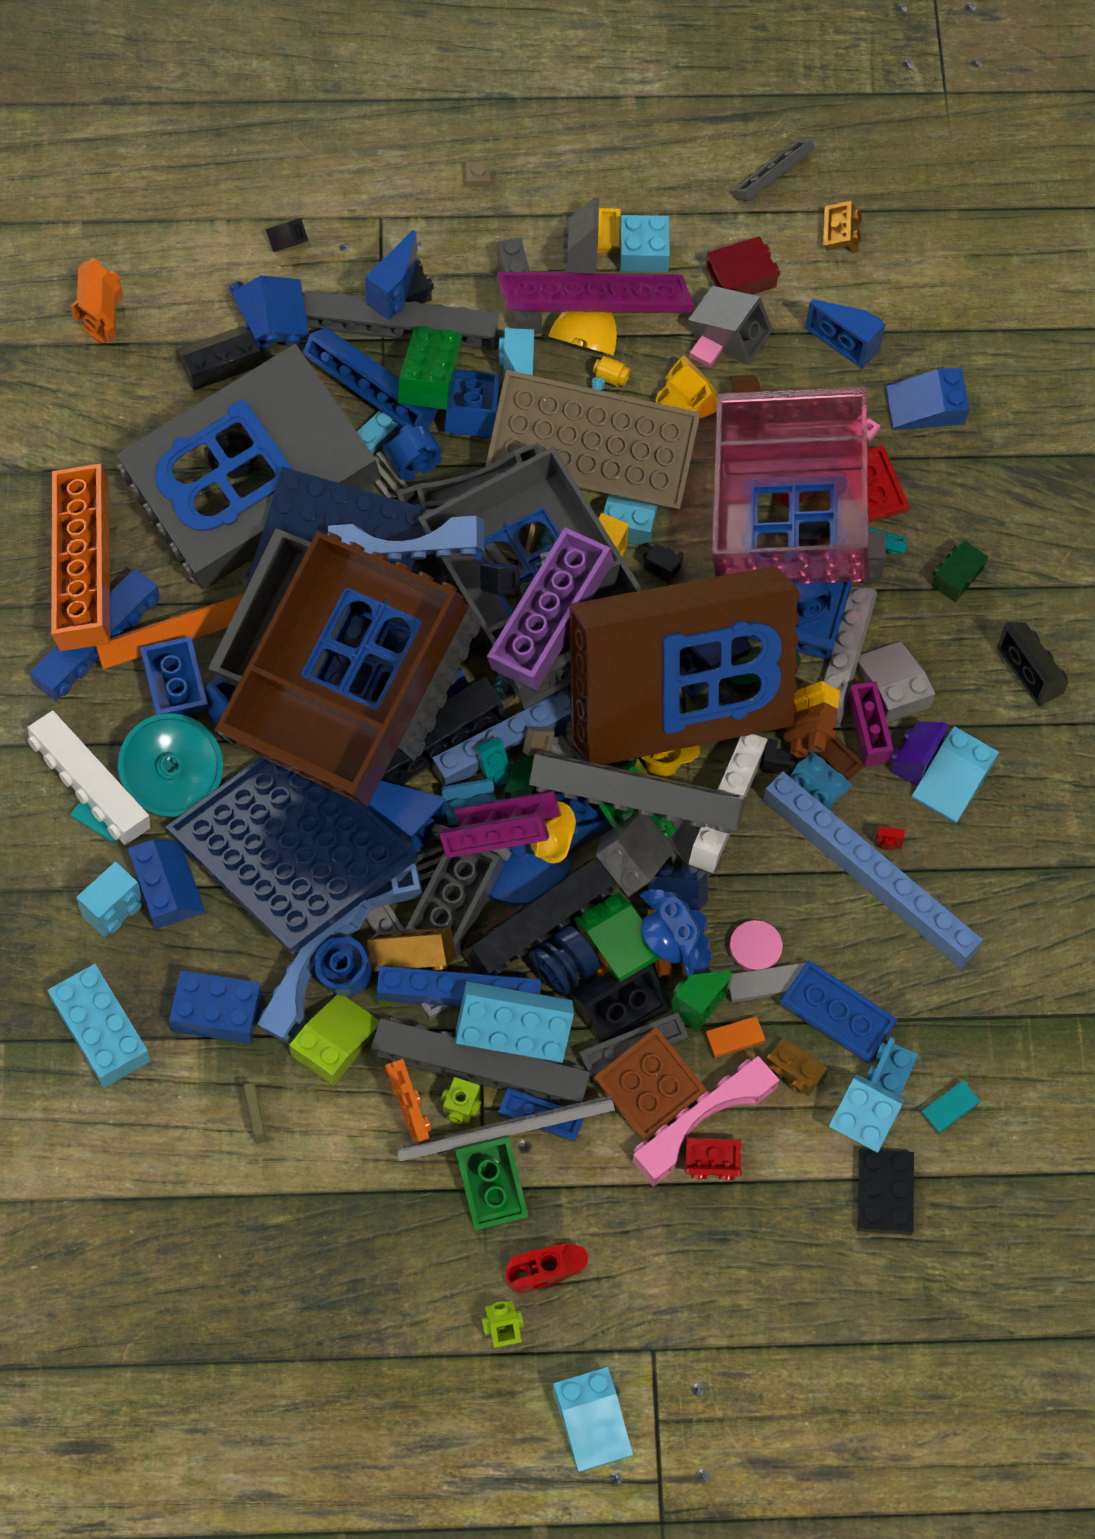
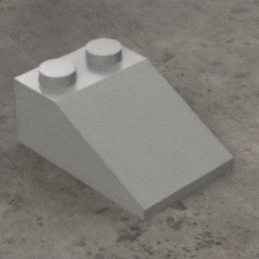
M901 641L860 655L857 664L865 683L877 682L887 722L931 708L935 692L926 673Z

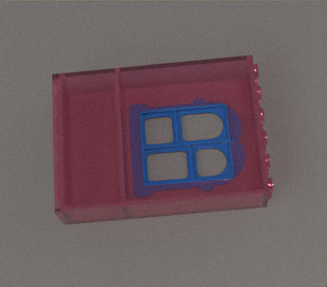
M867 387L717 394L712 548L715 577L777 566L793 584L870 581L869 416ZM814 491L830 492L829 511H799L800 493ZM767 493H787L789 495L788 522L758 523V496ZM803 522H829L830 545L799 546V525ZM787 533L789 536L788 547L757 548V537L760 534Z

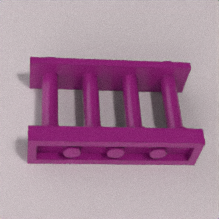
M554 790L464 806L454 810L459 827L443 829L439 835L447 858L547 841L549 838L544 819L560 817L561 812Z

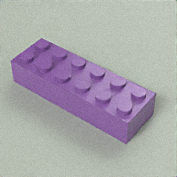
M566 527L563 529L487 655L492 670L536 691L538 690L570 636L569 604L589 601L593 598L614 562L610 547Z

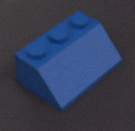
M191 636L140 647L156 715L173 713L192 718L208 706Z
M151 840L128 848L154 929L205 913L183 847L178 842Z

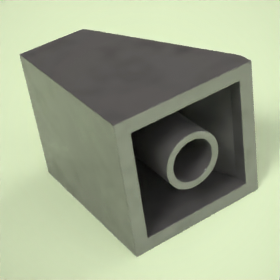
M637 811L601 837L596 856L629 897L652 880L673 853L675 847L651 816L640 814Z

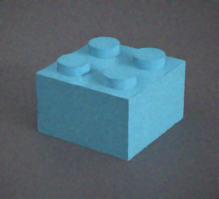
M621 215L620 271L668 272L670 257L669 216Z
M114 862L76 897L82 917L104 938L109 933L116 932L121 927L122 921L129 915L132 916L137 913L143 903L138 882L117 862Z
M857 1074L853 1078L829 1127L878 1153L906 1100Z

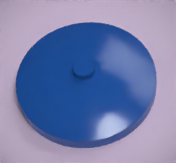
M530 844L508 847L507 849L511 852L508 861H502L504 867L488 898L506 906L517 907L520 904L525 906L568 875L571 865V850H569L565 859L553 864L536 857Z

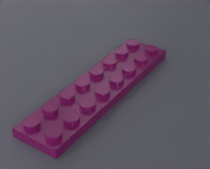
M498 272L496 279L506 310L692 313L694 303L683 275Z

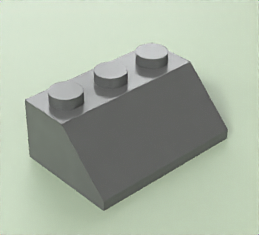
M593 198L569 218V227H564L563 263H567V272L596 274L599 198Z

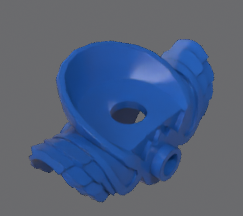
M655 889L642 892L639 896L656 911L646 916L641 924V933L646 944L657 956L668 962H683L688 978L691 975L703 974L712 959V953L709 950V938L703 934L707 927L706 916L698 910H690L689 904L678 898L676 893Z

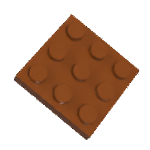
M657 1027L593 1077V1080L605 1095L612 1096L614 1106L642 1141L648 1140L659 1128L669 1123L683 1109L690 1106L702 1094L708 1091Z

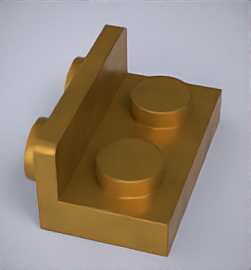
M852 201L825 206L823 246L826 251L849 246L853 253L858 252V246L862 240L859 230V223H862V214L859 209H856Z
M782 1038L774 1051L765 1060V1064L778 1079L781 1077L789 1083V1086L794 1091L800 1094L805 1093L807 1096L812 1093L828 1069L784 1038Z

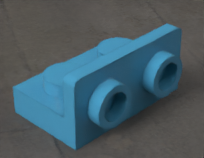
M491 778L441 788L442 797L446 799L448 826L458 824L454 811L455 808L497 801L494 783Z
M890 1037L887 1044H881L876 1058L880 1059L877 1068L871 1066L866 1079L901 1096L918 1054L894 1044L895 1038Z

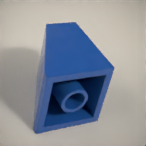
M260 275L233 291L234 298L255 340H266V343L269 344L285 342L286 345H294L295 343L299 344L301 339L309 335L300 279Z
M380 781L368 807H366L416 853L433 836L431 830L434 823L443 825L446 822V799L442 796Z

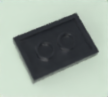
M859 1149L857 1231L913 1234L914 1152L879 1150L877 1153L872 1149Z

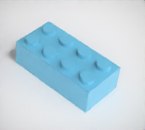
M96 964L47 990L52 1004L103 1088L151 1062L147 1048Z
M466 981L456 1027V1044L563 1063L574 1016L573 1000Z

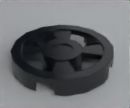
M228 432L216 438V441L228 458L236 457L252 447L254 443L248 436L234 432ZM236 438L244 441V445L241 448L235 445ZM208 448V462L210 468L215 470L219 467V462ZM257 456L252 458L246 466H239L228 473L227 476H230L231 479L246 476L253 470Z

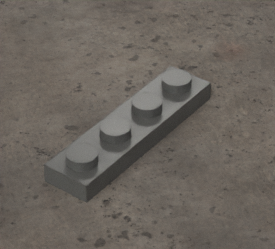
M797 140L733 189L731 192L734 198L746 201L756 198L760 190L773 185L775 179L780 175L790 172L795 163L808 158V153L815 149L812 140Z
M679 1013L580 1051L579 1056L586 1071L590 1072V1078L596 1076L656 1027L671 1045L688 1039L689 1035Z

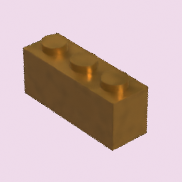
M451 927L376 933L367 940L372 971H379V966L422 970L423 967H432V970H442L447 968L448 964L456 959Z

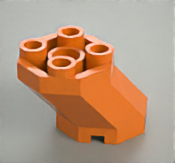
M91 258L89 261H84L78 267L77 300L71 305V311L76 322L81 319L84 323L81 328L85 333L99 343H104L105 341L110 343L116 337L117 304L123 299L122 288L119 285L121 279L114 271H108L102 267L97 259Z

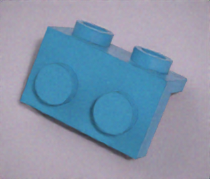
M815 753L799 762L790 776L828 810H831L835 801L848 793L853 785Z

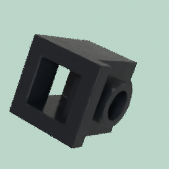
M655 543L653 547L649 546L643 555V559H645L644 570L670 584L683 565L684 553L679 551L678 554H675L669 547L660 546Z

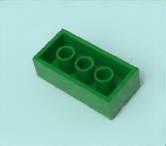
M428 326L414 327L399 377L398 403L447 410L461 359L463 333L451 329H433Z

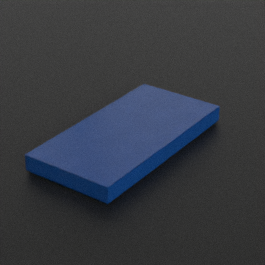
M810 960L806 962L779 1002L781 1006L868 1064L898 1020Z

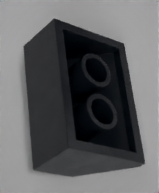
M245 326L176 350V354L193 390L253 370L262 364L260 349L252 332Z
M1026 622L1006 623L997 649L1038 707L1064 694L1068 685L1067 675L1062 669L1057 667L1051 652L1042 646L1036 631L1030 629Z
M652 964L621 982L609 971L571 994L581 1018L599 1044L633 1031L670 1008Z

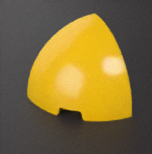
M566 311L562 312L556 319L548 337L614 356L617 339L616 323L612 312Z
M684 355L665 377L667 380L666 386L658 391L655 402L700 412V418L715 413L725 405L713 385Z

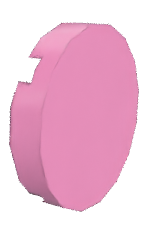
M753 920L744 922L735 929L730 939L729 950L733 961L749 972L772 968L781 957L783 943L780 934L773 926L763 921Z

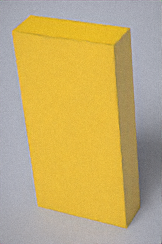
M599 208L597 253H620L621 209Z

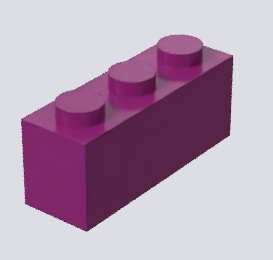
M877 682L851 685L848 702L863 763L865 764L864 767L888 764L894 749Z

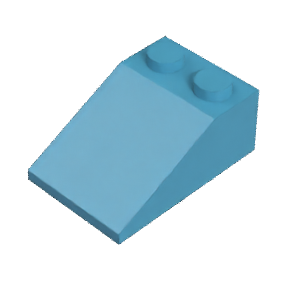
M505 328V338H500L499 366H504V377L506 370L533 375L534 329Z
M954 726L911 798L957 824L993 768L999 752Z
M608 1367L553 1384L554 1398L578 1473L633 1456L618 1397Z

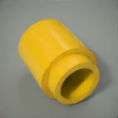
M603 356L601 360L597 359L593 368V373L596 374L595 378L604 379L605 383L616 387L619 385L624 387L626 385L631 368L626 367L625 363Z

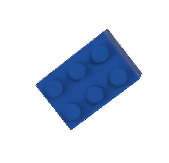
M180 970L169 1019L172 1032L252 1044L262 997L260 983Z

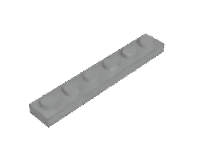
M851 587L824 679L825 683L840 690L836 724H841L876 601L877 592L874 588Z

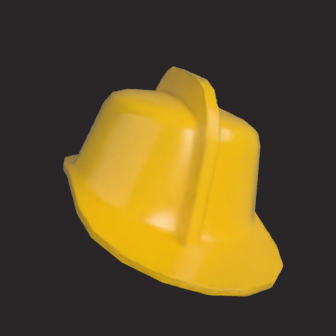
M697 745L641 758L645 761V770L649 775L667 777L673 775L681 764L696 759L700 754V747Z
M560 801L557 802L561 816L544 819L549 833L548 840L530 844L536 857L553 864L561 862L566 858L576 825L575 814L571 807Z

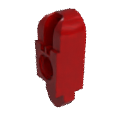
M565 1243L516 1255L507 1264L505 1271L506 1283L514 1292L528 1293L565 1281L568 1277L582 1273L587 1267L588 1253L581 1246ZM546 1261H551L557 1267L553 1271H546L541 1265ZM522 1271L527 1274V1277L517 1279L519 1272Z

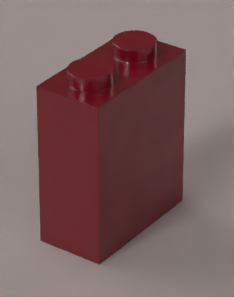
M760 236L707 252L705 267L716 287L751 295L776 288L778 277H780V270L777 263H773L770 249L767 244L763 243Z

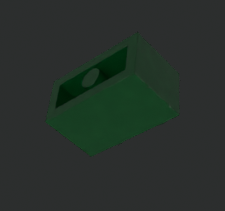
M965 540L958 547L956 545L953 546L947 555L948 559L944 564L940 562L932 572L934 579L931 586L955 603L985 569L988 560L987 555Z

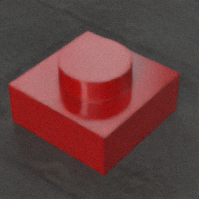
M879 826L875 838V846L882 847L885 850L901 849L905 837V829Z

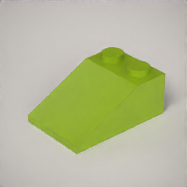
M336 995L294 1038L289 1045L290 1054L294 1059L335 1086L375 1035L380 1020L346 996Z

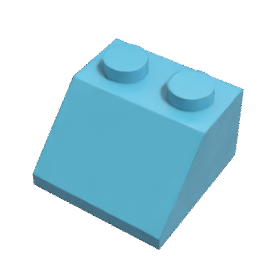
M609 495L604 514L629 524L627 543L649 547L658 505Z

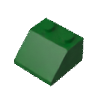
M730 971L695 974L691 975L686 982L681 980L673 991L675 996L671 1001L673 1004L671 1014L679 1013L682 1022L698 1032L729 993L733 973Z

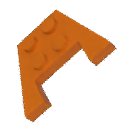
M401 1059L384 1065V1071L389 1076L394 1095L398 1098L402 1109L401 1113L413 1142L428 1139V1132L431 1131V1126L427 1116H422L419 1108L422 1105L417 1090H413L404 1060Z

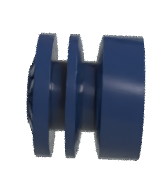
M565 925L551 936L552 944L546 941L542 942L540 949L535 948L530 952L531 962L539 976L561 997L569 994L571 988L578 987L579 981L577 977L587 980L600 969V963L594 950L584 937L569 925Z

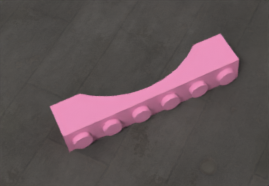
M759 1056L752 1061L750 1059L744 1061L737 1069L739 1072L732 1077L729 1075L725 1076L717 1084L718 1088L711 1094L709 1091L702 1094L696 1101L697 1105L690 1110L688 1108L683 1109L676 1116V1121L670 1126L667 1124L663 1125L654 1134L656 1136L650 1142L645 1140L634 1149L635 1154L633 1155L632 1163L653 1187L674 1171L677 1156L683 1142L701 1121L729 1107L757 1105L778 1088L780 1080Z

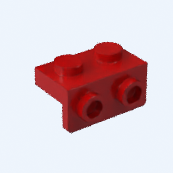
M686 1137V1174H691L693 1179H707L708 1175H719L718 1179L735 1180V1176H741L742 1140Z

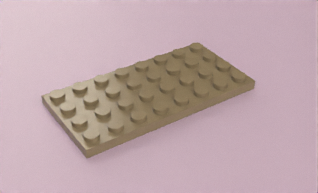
M506 370L485 467L501 460L514 450L538 442L546 450L554 446L580 489L655 504L679 511L700 412Z

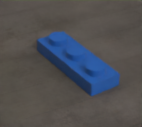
M507 1088L498 1115L507 1119H514L560 1108L561 1106ZM584 1118L538 1128V1130L575 1143Z

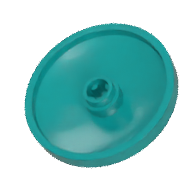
M166 713L143 720L129 732L119 751L117 770L121 785L147 813L163 818H178L218 789L223 773V759L215 737L204 725L188 716Z

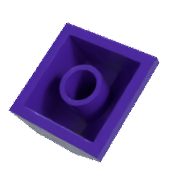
M917 722L914 729L909 728L902 740L905 745L902 750L897 748L890 762L894 763L891 773L918 786L942 746L949 724L945 722Z

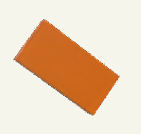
M757 1016L706 1031L705 1034L714 1059L765 1044L766 1041Z

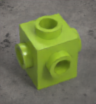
M454 1077L450 1089L444 1090L440 1100V1105H443V1115L447 1116L446 1118L451 1122L458 1124L465 1122L469 1124L471 1116L476 1117L481 1106V1101L478 1100L480 1085Z
M513 1301L496 1302L491 1306L485 1307L487 1318L482 1319L485 1335H490L494 1348L522 1342L520 1328L524 1327L521 1311H515Z

